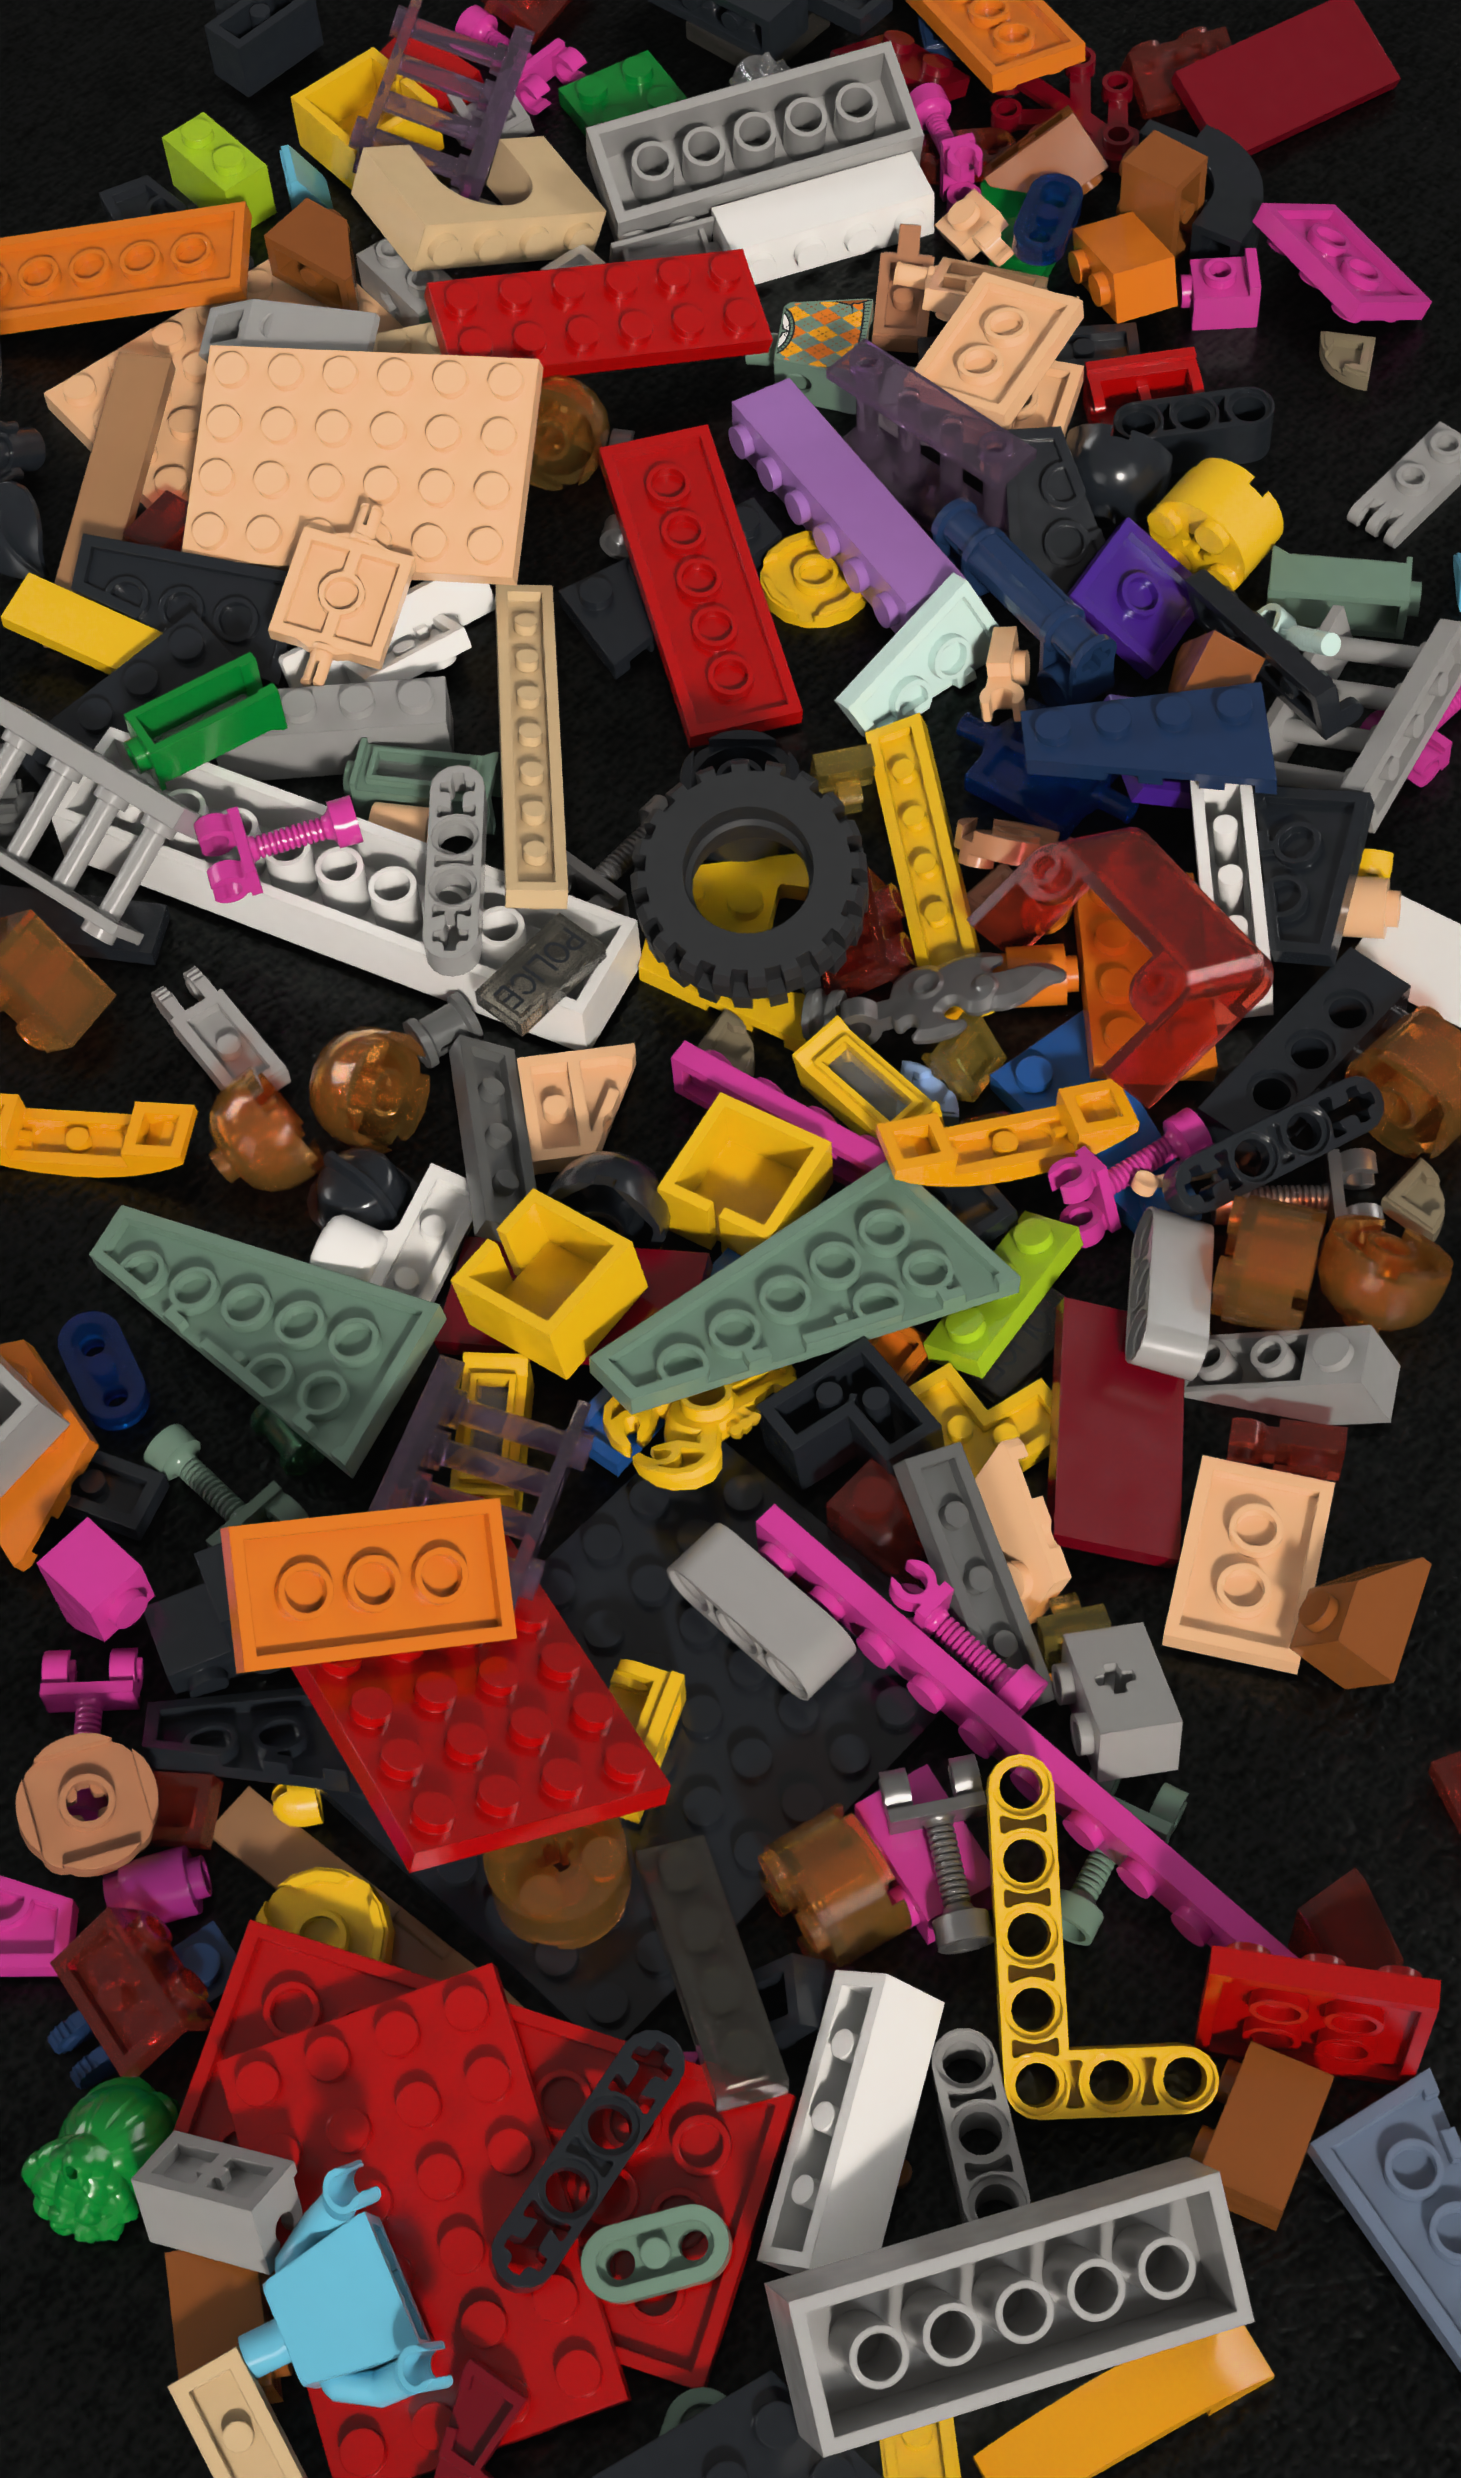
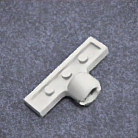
M431 1163L401 1222L393 1230L381 1231L344 1214L334 1216L319 1235L310 1256L309 1264L435 1302L463 1247L465 1237L469 1235L473 1227L467 1178Z

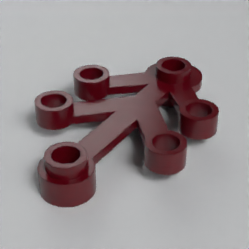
M1085 46V62L1064 69L1065 75L1070 79V98L1041 78L1018 84L1010 90L995 92V94L1001 96L1015 95L1022 92L1045 109H1022L1021 103L1016 99L1001 98L996 100L991 106V127L996 132L1002 134L1014 133L1017 130H1029V134L1069 105L1109 167L1105 171L1119 173V166L1123 156L1129 148L1138 146L1140 131L1128 125V103L1131 102L1133 97V78L1123 71H1113L1103 77L1101 98L1108 105V123L1106 124L1091 113L1090 78L1095 74L1096 54L1091 48Z

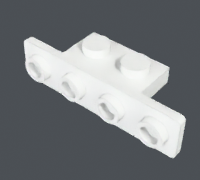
M423 581L408 589L382 669L379 670L351 661L334 660L324 685L412 679L426 671H439L455 662L456 655L472 647L463 626L495 610V598L490 585ZM296 647L282 654L278 659L290 688L305 687L300 683V680L303 677L310 653L302 647Z

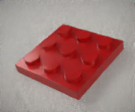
M1234 1942L1226 1947L1212 1945L1196 2024L1194 2047L1203 2051L1209 2057L1230 2058L1243 2062L1249 2044L1253 2041L1335 2077L1400 2087L1416 2076L1439 2011L1441 1980L1422 1978V1974L1417 1970L1399 1965L1383 1966L1377 1970L1346 1966L1345 1961L1328 1954H1308L1301 1959L1273 1955L1266 1947L1250 1942Z

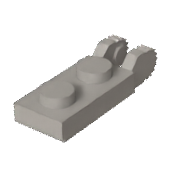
M194 966L183 973L187 989L199 1001L189 1009L185 1010L174 994L164 986L151 993L156 1007L173 1028L174 1034L239 1114L291 1082L289 1072L283 1062L222 989L217 991L198 967Z

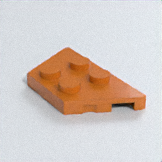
M23 1339L0 1344V1355L70 1425L0 1498V1546L12 1565L22 1572L26 1571L34 1563L38 1556L32 1552L35 1544L51 1516L58 1519L71 1497L73 1482L79 1475L85 1472L99 1447V1444L35 1348Z

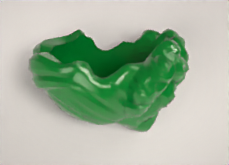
M130 2075L105 2081L91 2089L69 2112L62 2124L58 2138L40 2147L39 2150L34 2151L22 2166L21 2176L35 2195L33 2200L34 2211L41 2218L49 2220L50 2227L59 2235L68 2236L74 2234L76 2241L87 2243L107 2240L117 2241L124 2231L125 2223L138 2218L139 2206L131 2178L173 2132L181 2111L178 2101L163 2092H156L142 2078Z

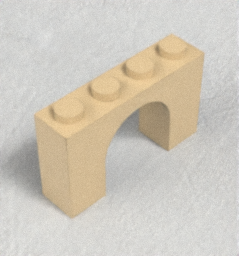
M544 136L499 139L486 185L503 205L480 203L450 190L434 176L410 145L363 147L351 192L354 199L412 272L553 260L583 244L594 252L607 212Z

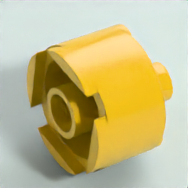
M1207 458L1200 461L1196 467L1191 468L1147 517L1150 536L1188 571L1195 574L1205 568L1221 584L1229 586L1233 591L1242 584L1270 552L1283 534L1284 524L1281 510L1271 493L1268 491L1262 497L1249 484L1255 476L1240 465L1221 458Z

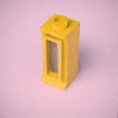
M838 1015L792 1054L801 1086L859 1136L870 1135L878 1139L875 1133L876 1124L935 1112L938 1113L943 1127H945L940 1104L936 1100L934 1102L931 1101L849 1029Z
M463 1352V1375L450 1487H448L447 1491L449 1502L483 1496L484 1499L500 1498L503 1524L520 1525L535 1386L530 1359L522 1354Z

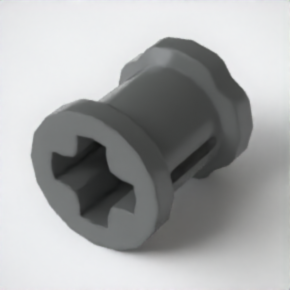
M458 992L448 996V1004L419 1020L410 1018L403 1022V1028L410 1044L421 1062L428 1069L440 1063L439 1057L449 1052L459 1034L479 1040L484 1039L483 1030L474 1011L466 999Z

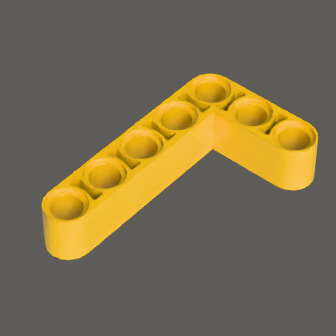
M1024 1754L1006 1757L994 1766L988 1776L986 1800L993 1932L995 1938L994 1951L1000 2064L1007 2100L1016 2112L1026 2118L1036 2120L1180 2115L1203 2110L1212 2103L1218 2092L1219 2075L1216 2065L1211 2058L1190 2044L1175 2042L1069 2047L1054 1783L1051 1772L1037 1758ZM1014 1767L1026 1768L1033 1772L1038 1779L1040 1786L1039 1796L1029 1808H1013L1001 1797L999 1789L1000 1779L1008 1769ZM1021 1839L1029 1840L1036 1844L1042 1851L1044 1858L1043 1869L1039 1876L1026 1883L1017 1882L1012 1879L1005 1871L1003 1863L1004 1853L1008 1846ZM1025 1913H1032L1040 1917L1046 1924L1048 1931L1047 1942L1044 1948L1031 1956H1023L1014 1952L1007 1938L1008 1927L1012 1920ZM1028 1988L1042 1989L1049 1996L1052 2004V2012L1048 2022L1041 2028L1034 2030L1023 2029L1018 2026L1013 2020L1011 2012L1012 2002L1016 1995ZM1188 2057L1194 2059L1200 2067L1202 2074L1201 2084L1198 2090L1190 2097L1182 2099L1172 2097L1164 2086V2071L1173 2060ZM1114 2060L1121 2062L1127 2069L1129 2076L1128 2088L1117 2100L1102 2101L1097 2099L1091 2092L1089 2085L1090 2074L1099 2063ZM1029 2064H1045L1055 2074V2091L1044 2103H1026L1017 2095L1015 2087L1016 2078L1019 2072Z

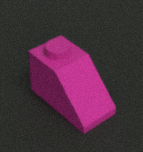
M88 1517L37 1562L66 1621L75 1629L104 1642L118 1629H125L134 1624L146 1610L148 1602L155 1596L142 1566Z

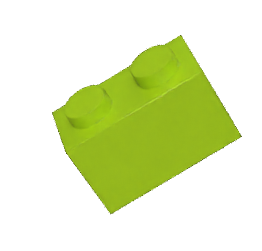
M205 112L200 113L162 137L173 185L199 208L245 201L252 215L251 229L277 213L267 165Z

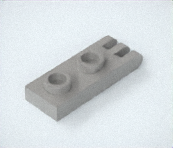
M1439 422L1354 503L1348 512L1347 521L1360 526L1373 514L1366 524L1365 531L1374 537H1378L1389 527L1383 542L1392 548L1398 547L1461 485V433Z

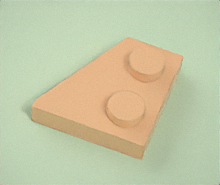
M1019 1437L1000 1442L976 1476L975 1481L1031 1625L1040 1621L1071 1579V1574L1061 1546L1053 1538L1051 1531L1052 1521L1043 1495L1031 1498L1018 1461L1028 1457V1453L1024 1443Z

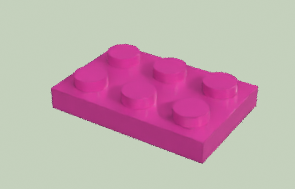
M1262 203L1252 221L1268 237V245L1277 253L1287 256L1300 270L1299 276L1308 285L1319 289L1333 303L1331 306L1332 310L1348 322L1359 323L1360 321L1383 320L1393 323L1396 320H1422L1432 303L1335 204Z

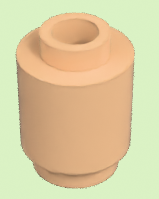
M1357 876L1342 937L1385 939L1387 927L1398 928L1401 911V891L1390 890V878Z

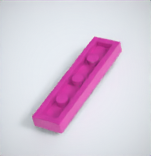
M685 1040L671 1057L675 1092L709 1110L718 1094L722 1092L832 1142L833 1179L846 1187L887 1160L878 1139L870 1135L859 1136L837 1124L835 1119L825 1110L817 1106L806 1107L786 1096L772 1081L762 1077L755 1079L733 1067L725 1056L715 1050L707 1049L704 1051Z

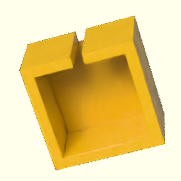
M374 47L290 97L300 146L351 190L363 147L410 145L422 161L444 149L437 99L409 76L403 79L402 70Z
M720 1092L657 1187V1192L667 1203L671 1216L669 1231L709 1250H712L716 1242L719 1241L721 1242L722 1253L727 1248H730L740 1256H743L821 1203L833 1184L832 1142Z
M533 1188L496 1229L513 1272L517 1275L516 1279L512 1280L498 1244L487 1239L450 1281L471 1326L568 1380L645 1292L648 1284L632 1241Z

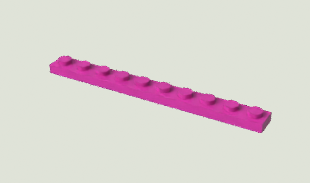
M776 1504L770 1507L756 1521L758 1553L786 1578L792 1579L807 1593V1596L837 1622H841L857 1636L856 1643L873 1664L882 1669H886L890 1665L906 1679L910 1694L922 1707L934 1714L941 1710L959 1726L958 1733L972 1751L984 1759H988L992 1755L999 1762L1006 1757L1017 1754L1030 1755L1042 1761L1051 1772L1055 1792V1809L1064 1818L1063 1825L1069 1835L1079 1845L1089 1851H1095L1096 1848L1100 1849L1118 1865L1116 1871L1119 1877L1134 1893L1144 1899H1148L1152 1895L1173 1913L1171 1920L1186 1939L1199 1947H1203L1207 1943L1211 1948L1212 1945L1226 1947L1234 1942H1250L1266 1947L1273 1955L1298 1958ZM1022 1767L1008 1769L1012 1772L1010 1778L1015 1787L1028 1800L1035 1803L1039 1796L1040 1786L1034 1773Z

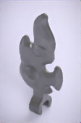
M987 952L972 953L951 959L938 966H920L905 972L893 984L890 999L875 1002L864 997H854L843 1001L840 1004L841 1019L847 1026L850 1025V1030L868 1046L877 1042L883 1031L894 1028L898 1034H903L910 1027L917 1028L911 1037L914 1044L936 1043L953 1038L967 1028V1022L964 1019L951 1020L944 1016L949 1008L958 1006L971 1016H981L991 1011L1010 1010L1024 1004L1046 987L1065 981L1067 974L1064 969L1049 963H1030L993 973V969L1003 963V957L1000 954Z

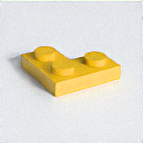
M950 1362L909 1386L911 1391L942 1425L944 1445L948 1446L961 1441L974 1478L979 1474L1001 1441L1019 1437L1024 1443L1028 1457L1018 1460L1022 1472L1049 1457L1052 1390L1042 1378L989 1410L984 1407Z

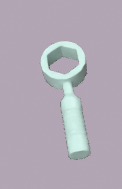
M1269 603L1257 611L1266 619L1267 624L1283 639L1291 641L1299 650L1324 656H1334L1339 652L1341 640L1337 634L1297 625L1296 619L1277 603Z

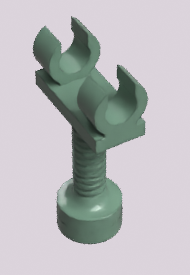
M173 1424L162 1430L150 1442L144 1453V1462L152 1470L165 1474L167 1480H172L179 1476L224 1518L226 1523L205 1540L208 1548L222 1543L220 1529L228 1526L309 1518L305 1510L292 1497L285 1494L274 1480L249 1503L245 1504L197 1458L201 1449V1443L182 1424Z
M1091 1769L1088 1776L1096 1782L1095 1776ZM1122 1779L1096 1782L1166 1844L1169 1843L1170 1837L1187 1806L1185 1801L1189 1793L1165 1782L1148 1813L1114 1796ZM1098 1848L1095 1851H1090L1091 1853L1088 1855V1859H1086L1070 1891L1060 1889L1063 1939L1082 1946L1092 1943L1104 1919L1103 1913L1096 1906V1901L1116 1864Z

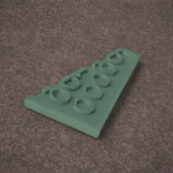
M886 1160L589 1357L590 1373L633 1415L848 1347L863 1337L870 1340L1019 1293L1021 1277L922 1185L895 1180Z
M124 1205L120 1206L89 1254L99 1270L352 1479L447 1320L440 1304Z

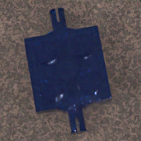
M1031 697L1025 703L1026 710L1050 708ZM970 712L965 713L964 718L960 719L956 730L957 735L963 736L983 747L981 756L965 774L964 790L1028 824L1060 832L1058 840L1062 842L1069 837L1085 816L1098 808L1126 824L1136 814L1139 803L1131 802L1129 797L1111 788V784L1118 777V774H1109L1106 780L1027 774L1021 722H1014V717L996 727L973 716Z

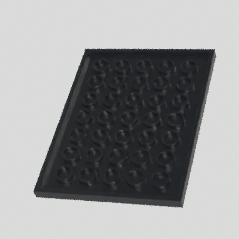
M724 1441L721 1446L722 1469L713 1482L695 1490L672 1491L656 1487L642 1478L637 1472L533 1571L536 1579L608 1689L614 1669L617 1668L620 1659L633 1660L667 1672L672 1670L685 1675L686 1702L660 1767L671 1784L665 1805L644 1810L640 1824L617 1817L409 1873L352 1773L350 1793L318 1789L320 1794L563 2021L628 2041L633 2035L644 2031L855 1813L854 1804L872 1795L879 1788V1772L897 1769L948 1717L941 1710L934 1714L922 1707L910 1694L907 1688L908 1681L890 1665L886 1669H882L873 1664L856 1643L858 1637L841 1622L838 1623L849 1634L856 1646V1654L808 1701L802 1700L781 1685L678 1592L668 1577L667 1568L715 1523H721L735 1532L758 1552L756 1521L770 1507L776 1504L906 1618H911L915 1615V1612L904 1611L893 1603L889 1595L891 1579ZM789 1578V1580L793 1584H795L801 1591H803L807 1595V1593L800 1586H798L792 1579ZM935 1634L929 1637L970 1673L969 1668L965 1665L966 1662H961V1657L957 1658L955 1653L952 1654L950 1652V1648L947 1649L945 1644L939 1642L940 1639H935Z

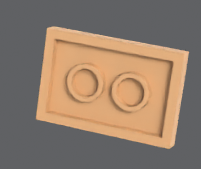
M983 272L903 384L906 401L999 430H1007L1083 320V300Z
M1203 1455L1162 1645L1297 1675L1301 1657L1289 1647L1299 1620V1609L1306 1599L1308 1590L1315 1587L1335 1483Z

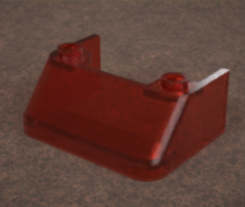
M1126 827L1041 846L966 920L973 928L1005 953V947L1034 945L1090 888L1153 954L1135 973L1129 987L1130 1003L1146 1024L1101 1067V1070L1150 1109L1265 997L1273 983V965L1263 951L1163 848L1142 829Z

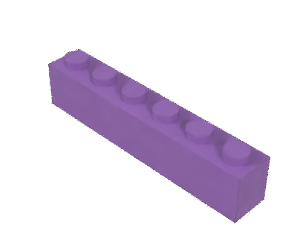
M790 378L731 402L733 427L729 428L728 435L735 454L740 459L746 458L757 471L764 488L769 492L774 491L782 500L792 521L796 525L802 524L807 531H812V537L821 555L826 559L832 558L843 572L850 589L854 593H861L873 607L877 620L884 628H891L896 634L953 572L966 579Z

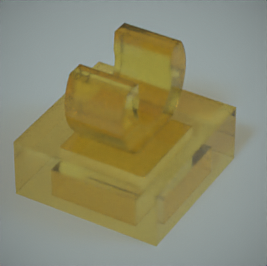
M871 743L812 755L810 776L818 780L819 792L822 794L833 792L845 805V815L862 812L861 803L864 802L861 786L872 784L876 766Z
M963 1012L958 1019H964L967 1022V1028L959 1035L941 1041L932 1053H924L921 1059L926 1067L932 1070L935 1078L945 1081L950 1091H953L957 1100L975 1102L990 1082V1075L1001 1068L1007 1057L982 1015L971 1016Z
M1076 1593L1049 1598V1605L1053 1614L1037 1618L1039 1649L1051 1681L1053 1664L1061 1663L1063 1634L1111 1627V1622L1103 1603L1081 1608Z

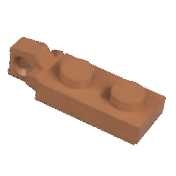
M900 224L897 252L884 251V253H881L872 350L917 353V338L927 337L930 311L922 310L925 291L893 284L898 261L927 268L934 266L935 257L919 254L921 226Z

